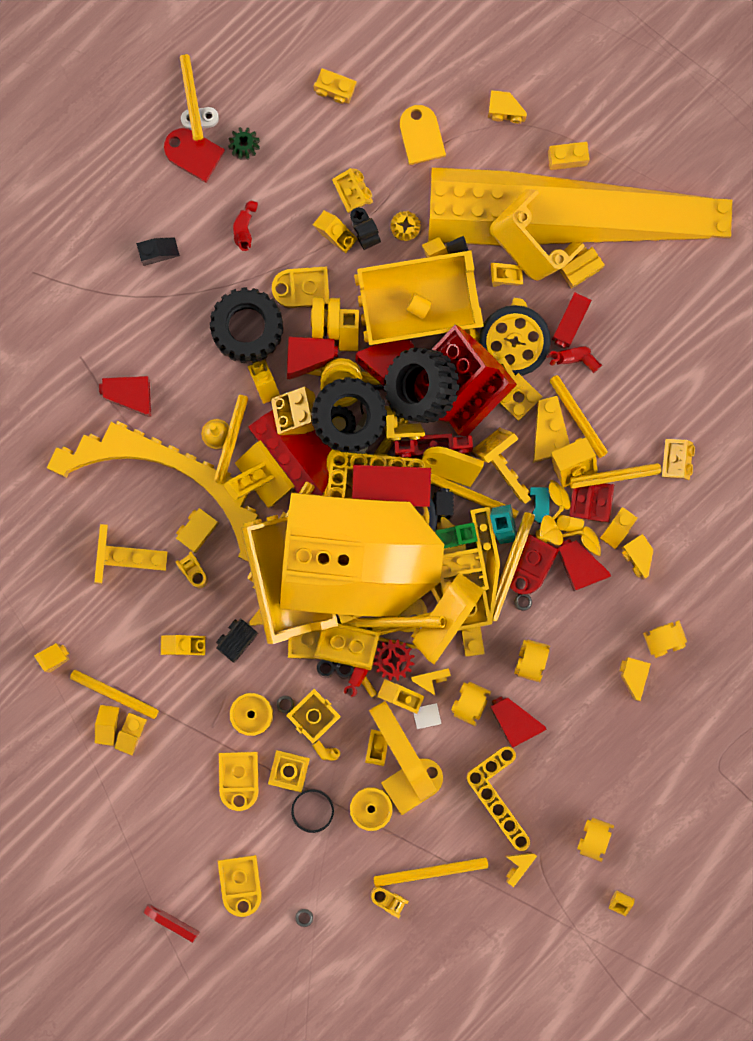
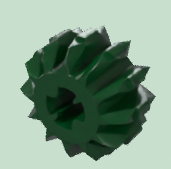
M240 127L239 133L233 131V137L228 138V141L231 143L228 145L229 150H233V156L238 154L240 160L243 158V155L249 160V154L255 156V150L260 149V146L257 144L260 142V139L255 137V131L250 133L248 127L245 132ZM244 141L245 143V141H247L248 145L244 146L243 144V146H241L240 142Z

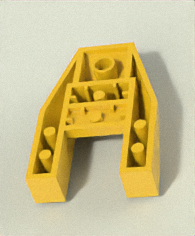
M489 507L470 510L471 523L474 522L478 542H475L476 549L443 554L440 583L431 589L436 601L439 603L445 594L442 590L447 582H453L458 573H460L484 590L459 630L492 625L500 560Z

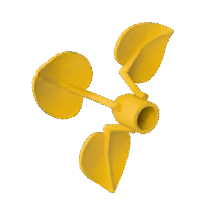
M549 480V494L553 502L559 506V510L553 517L549 515L543 517L541 528L536 531V537L545 542L549 541L555 545H561L563 537L581 535V541L584 546L593 554L601 556L599 539L591 528L585 526L582 531L564 534L558 529L555 519L564 508L566 510L570 509L571 502L567 491L556 481Z

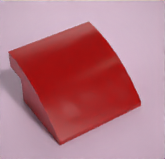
M455 324L432 348V350L439 351L451 359L450 363H454L456 367L455 373H458L459 380H457L459 385V391L457 390L456 392L457 400L456 402L453 401V408L450 411H446L447 415L439 418V420L449 421L458 435L467 436L517 384L502 365L479 342ZM425 369L419 373L414 385V390L421 399L425 397L429 388V377Z

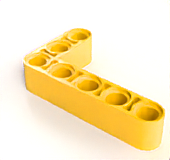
M336 452L331 457L327 496L345 498L347 476L353 477V465L358 463L369 466L425 468V464L422 460L413 458ZM342 462L343 465L338 466L335 463ZM339 479V480H341L342 482H341V483H335V482H333V480Z
M386 701L369 710L370 714L420 801L435 793L437 790Z
M504 746L469 770L466 780L512 846L519 851H524L530 845L529 837L488 781L510 765L516 758L514 749ZM504 750H510L512 753V757L508 761L503 760L501 757ZM489 761H494L496 764V769L493 772L486 770V763ZM474 772L480 774V781L478 783L470 781V775ZM485 788H489L492 792L489 799H483L481 796V792ZM497 804L503 807V812L500 815L493 813V807ZM508 820L514 822V828L511 831H507L504 828V824ZM519 836H523L526 839V843L522 847H518L515 842Z

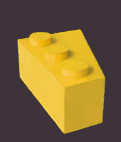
M558 396L542 399L537 403L533 463L551 459V452L555 448H562L570 444Z

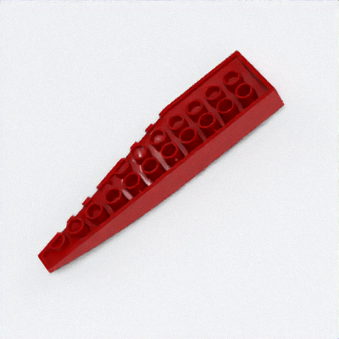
M273 410L248 426L256 440H261L295 486L293 489L296 493L301 491L305 482H310L315 486L311 495H323L329 483L327 458L332 449L321 442L322 440L316 435L315 430L305 434L279 435Z

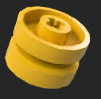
M313 297V308L311 309L312 338H323L324 328H327L328 338L339 340L340 298H330L328 309H325L324 298Z
M334 359L327 363L322 370L320 389L322 390L334 380L344 379L345 377L359 378L363 381L361 369L355 362L349 359ZM344 397L336 401L333 406H350L358 399Z
M246 693L239 696L233 702L230 709V721L233 727L239 733L246 736H256L265 732L273 720V708L270 702L264 696L256 693ZM249 711H254L255 716L253 718H249Z
M366 787L359 790L353 796L350 804V815L353 822L359 828L367 831H376L383 828L390 821L392 802L383 790L376 787ZM368 806H374L375 811H373V813H370L367 810Z

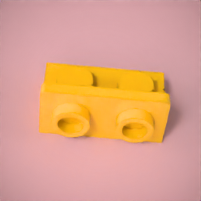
M322 68L313 87L316 94L321 97L329 96L334 98L333 100L337 103L344 104L345 102L349 104L357 81Z
M352 168L332 179L348 213H351L355 208L373 203L372 193L363 181V174L358 169Z
M680 439L665 440L662 477L690 480V476L693 474L691 462L695 454L693 442Z

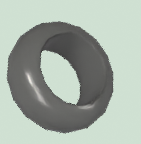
M518 594L516 596L515 606L519 610L526 611L531 607L532 599L528 594ZM524 596L529 600L527 607L519 606L518 599Z
M281 696L277 700V709L281 713H289L294 708L293 699L289 696ZM288 699L291 702V707L288 710L281 709V700Z
M308 909L299 910L295 917L297 924L301 927L311 925L313 922L312 912ZM301 913L309 914L310 921L308 923H301L299 921Z

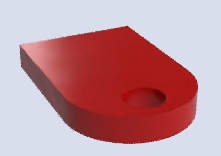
M187 128L173 130L164 142V151L168 160L205 183L225 153L224 148L204 137L202 140L195 141L192 130ZM177 138L180 140V145L172 147L170 146V141Z
M528 534L510 588L519 594H530L537 591L542 586L559 549ZM519 578H523L526 582L523 589H519L516 585Z
M147 904L143 911L157 923L192 943L200 933V931L155 906Z

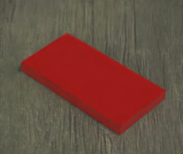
M353 465L352 499L411 502L413 506L430 507L431 468Z

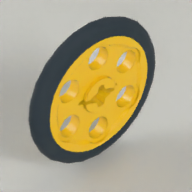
M513 305L496 310L483 323L484 327L480 330L479 343L497 361L508 354L515 357L514 362L509 364L515 376L518 373L524 376L536 370L544 362L550 350L551 338L547 323L537 312L525 306ZM517 318H523L525 320V326L522 328H517L515 326V320ZM505 323L507 330L499 333L496 330L497 324ZM535 331L539 334L536 341L528 339L530 332ZM517 336L518 341L521 343H516L515 346H512V342L508 339H514ZM499 341L502 347L500 350L494 351L491 349V343ZM529 349L533 352V357L527 360L523 358L522 354L525 350Z

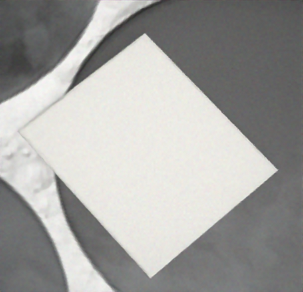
M437 703L422 706L417 714L414 713L417 729L441 724Z

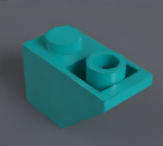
M511 504L492 508L490 519L494 534L499 543L514 542L517 528Z

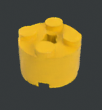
M680 620L675 622L676 625L671 622L652 629V631H649L650 634L648 631L643 633L650 654L654 655L655 658L665 655L669 649H673L674 652L686 646L687 639Z
M529 639L523 640L514 674L517 677L540 683L543 676L541 675L542 671L545 670L550 645Z
M470 681L468 684L464 682L459 692L461 697L459 701L455 700L451 711L454 713V717L476 726L477 723L474 720L480 719L488 702L486 694L490 696L491 691Z
M593 817L591 820L587 819L584 831L587 832L585 839L581 838L577 847L580 850V855L602 862L603 858H600V854H605L612 834L608 831L609 828L613 829L614 825Z

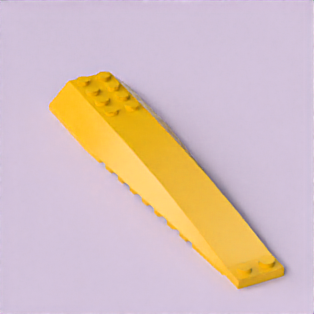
M431 168L428 242L439 237L443 243H448L464 236L466 244L501 246L491 235L490 226L526 189H533L539 192L526 205L532 214V219L525 227L539 245L572 242L602 243L608 241L633 242L640 240L710 239L711 237H731L732 199H713L510 171Z

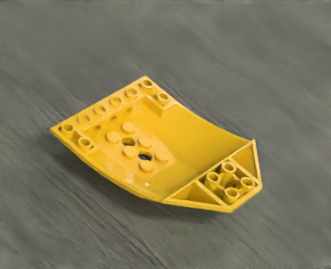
M291 492L283 559L280 609L355 616H398L440 583L444 543L411 502L352 499ZM326 553L329 556V561L321 563L318 560L319 554ZM345 554L349 557L347 565L339 564L338 557Z

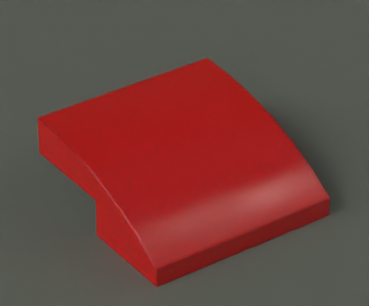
M603 483L573 488L569 517L609 523L615 485Z

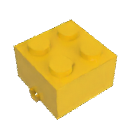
M315 689L286 715L296 726V730L300 734L303 733L313 744L341 717L331 706V703L324 699Z

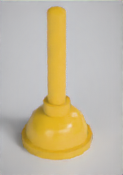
M220 419L208 421L203 426L201 432L205 445L212 449H222L229 429L228 423Z

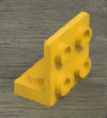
M385 406L387 416H385L386 424L383 431L386 438L390 440H400L401 437L420 439V436H425V431L420 423L398 424L395 412H392L389 406Z

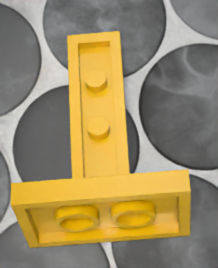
M499 427L476 445L471 453L487 463L491 461L519 501L526 504L531 500L528 496L530 492L524 484H519L517 481L518 475L513 469H508L506 466L508 462L501 454L516 442L518 437L515 433Z
M261 440L256 442L235 462L242 474L228 480L223 485L234 501L255 490L268 509L295 487Z
M100 524L94 584L102 585L104 565L166 571L168 551L106 546L108 525Z

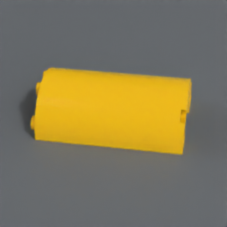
M471 251L357 269L358 274H354L356 286L360 285L361 295L357 296L359 307H363L364 314H361L362 326L366 325L367 331H363L365 343L369 342V345L447 333L455 324L463 330L484 327L481 308H479ZM414 293L432 302L429 311L423 319L406 311V307Z
M278 515L266 517L267 521L262 522V519L243 523L244 527L241 530L267 643L274 644L302 633L338 626L336 614L280 609L288 516L278 518ZM321 553L318 556V560L321 563H324Z

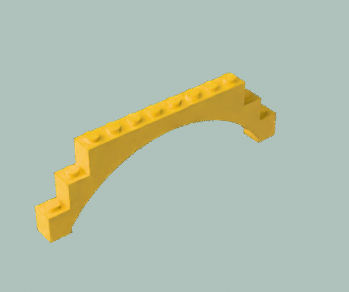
M119 421L116 424L110 423L102 442H99L101 438L93 434L89 436L83 435L74 455L72 450L64 446L62 449L56 447L47 469L67 478L69 473L84 466L114 459H136L155 462L173 468L190 477L201 485L221 506L235 532L240 549L238 557L249 562L241 528L244 527L243 523L257 520L259 516L255 514L256 510L249 506H246L245 509L242 508L248 494L234 501L223 486L228 480L232 479L230 472L227 471L223 484L214 481L216 470L213 469L214 465L206 461L200 463L196 461L197 457L189 453L182 455L178 453L179 449L169 445L167 448L161 445L162 441L154 437L150 440L144 437L145 433L137 429L130 431L126 429V424Z

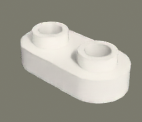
M212 107L199 108L202 129L214 127L219 121L217 111ZM186 110L181 115V122L185 128L192 130L191 123L187 120L189 111ZM211 114L212 118L207 119L206 115Z

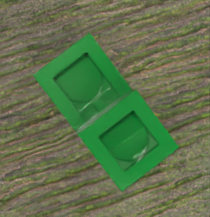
M474 522L435 530L437 536L444 543V549L478 542Z

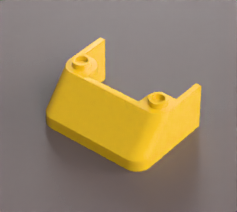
M526 189L491 224L490 232L530 279L538 281L565 267L585 245L572 242L564 250L556 249L548 255L525 229L532 219V214L526 205L539 193L537 190Z
M458 573L453 582H447L442 590L445 594L430 614V616H444L446 620L445 627H422L421 629L417 627L411 635L414 638L413 644L434 665L484 592L481 587Z

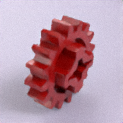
M390 639L389 645L383 642L381 643L383 648L376 649L379 654L375 655L374 658L377 659V662H374L373 665L379 666L376 672L382 671V678L388 675L389 681L392 680V677L399 681L400 675L406 678L405 672H412L409 666L415 663L411 662L410 659L415 656L409 655L412 649H406L405 642L399 645V640L397 639L395 644H393ZM395 647L403 650L405 655L398 654ZM388 649L389 654L387 657L381 659L383 652ZM391 651H393L395 657H399V661L396 662V670L393 663L388 661V659H391ZM407 661L405 668L400 671L399 666L401 663ZM388 665L392 668L393 673L387 672L382 666Z

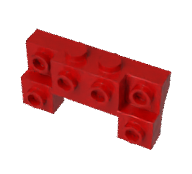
M451 433L420 436V439L398 442L397 440L395 441V455L401 458L415 456V459L422 460L424 452L431 447H445L467 455L469 452H473L472 435L452 438Z

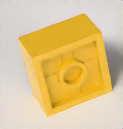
M587 437L583 439L578 438L574 443L562 448H555L551 452L553 469L563 488L570 485L569 479L571 477L598 473L596 454Z

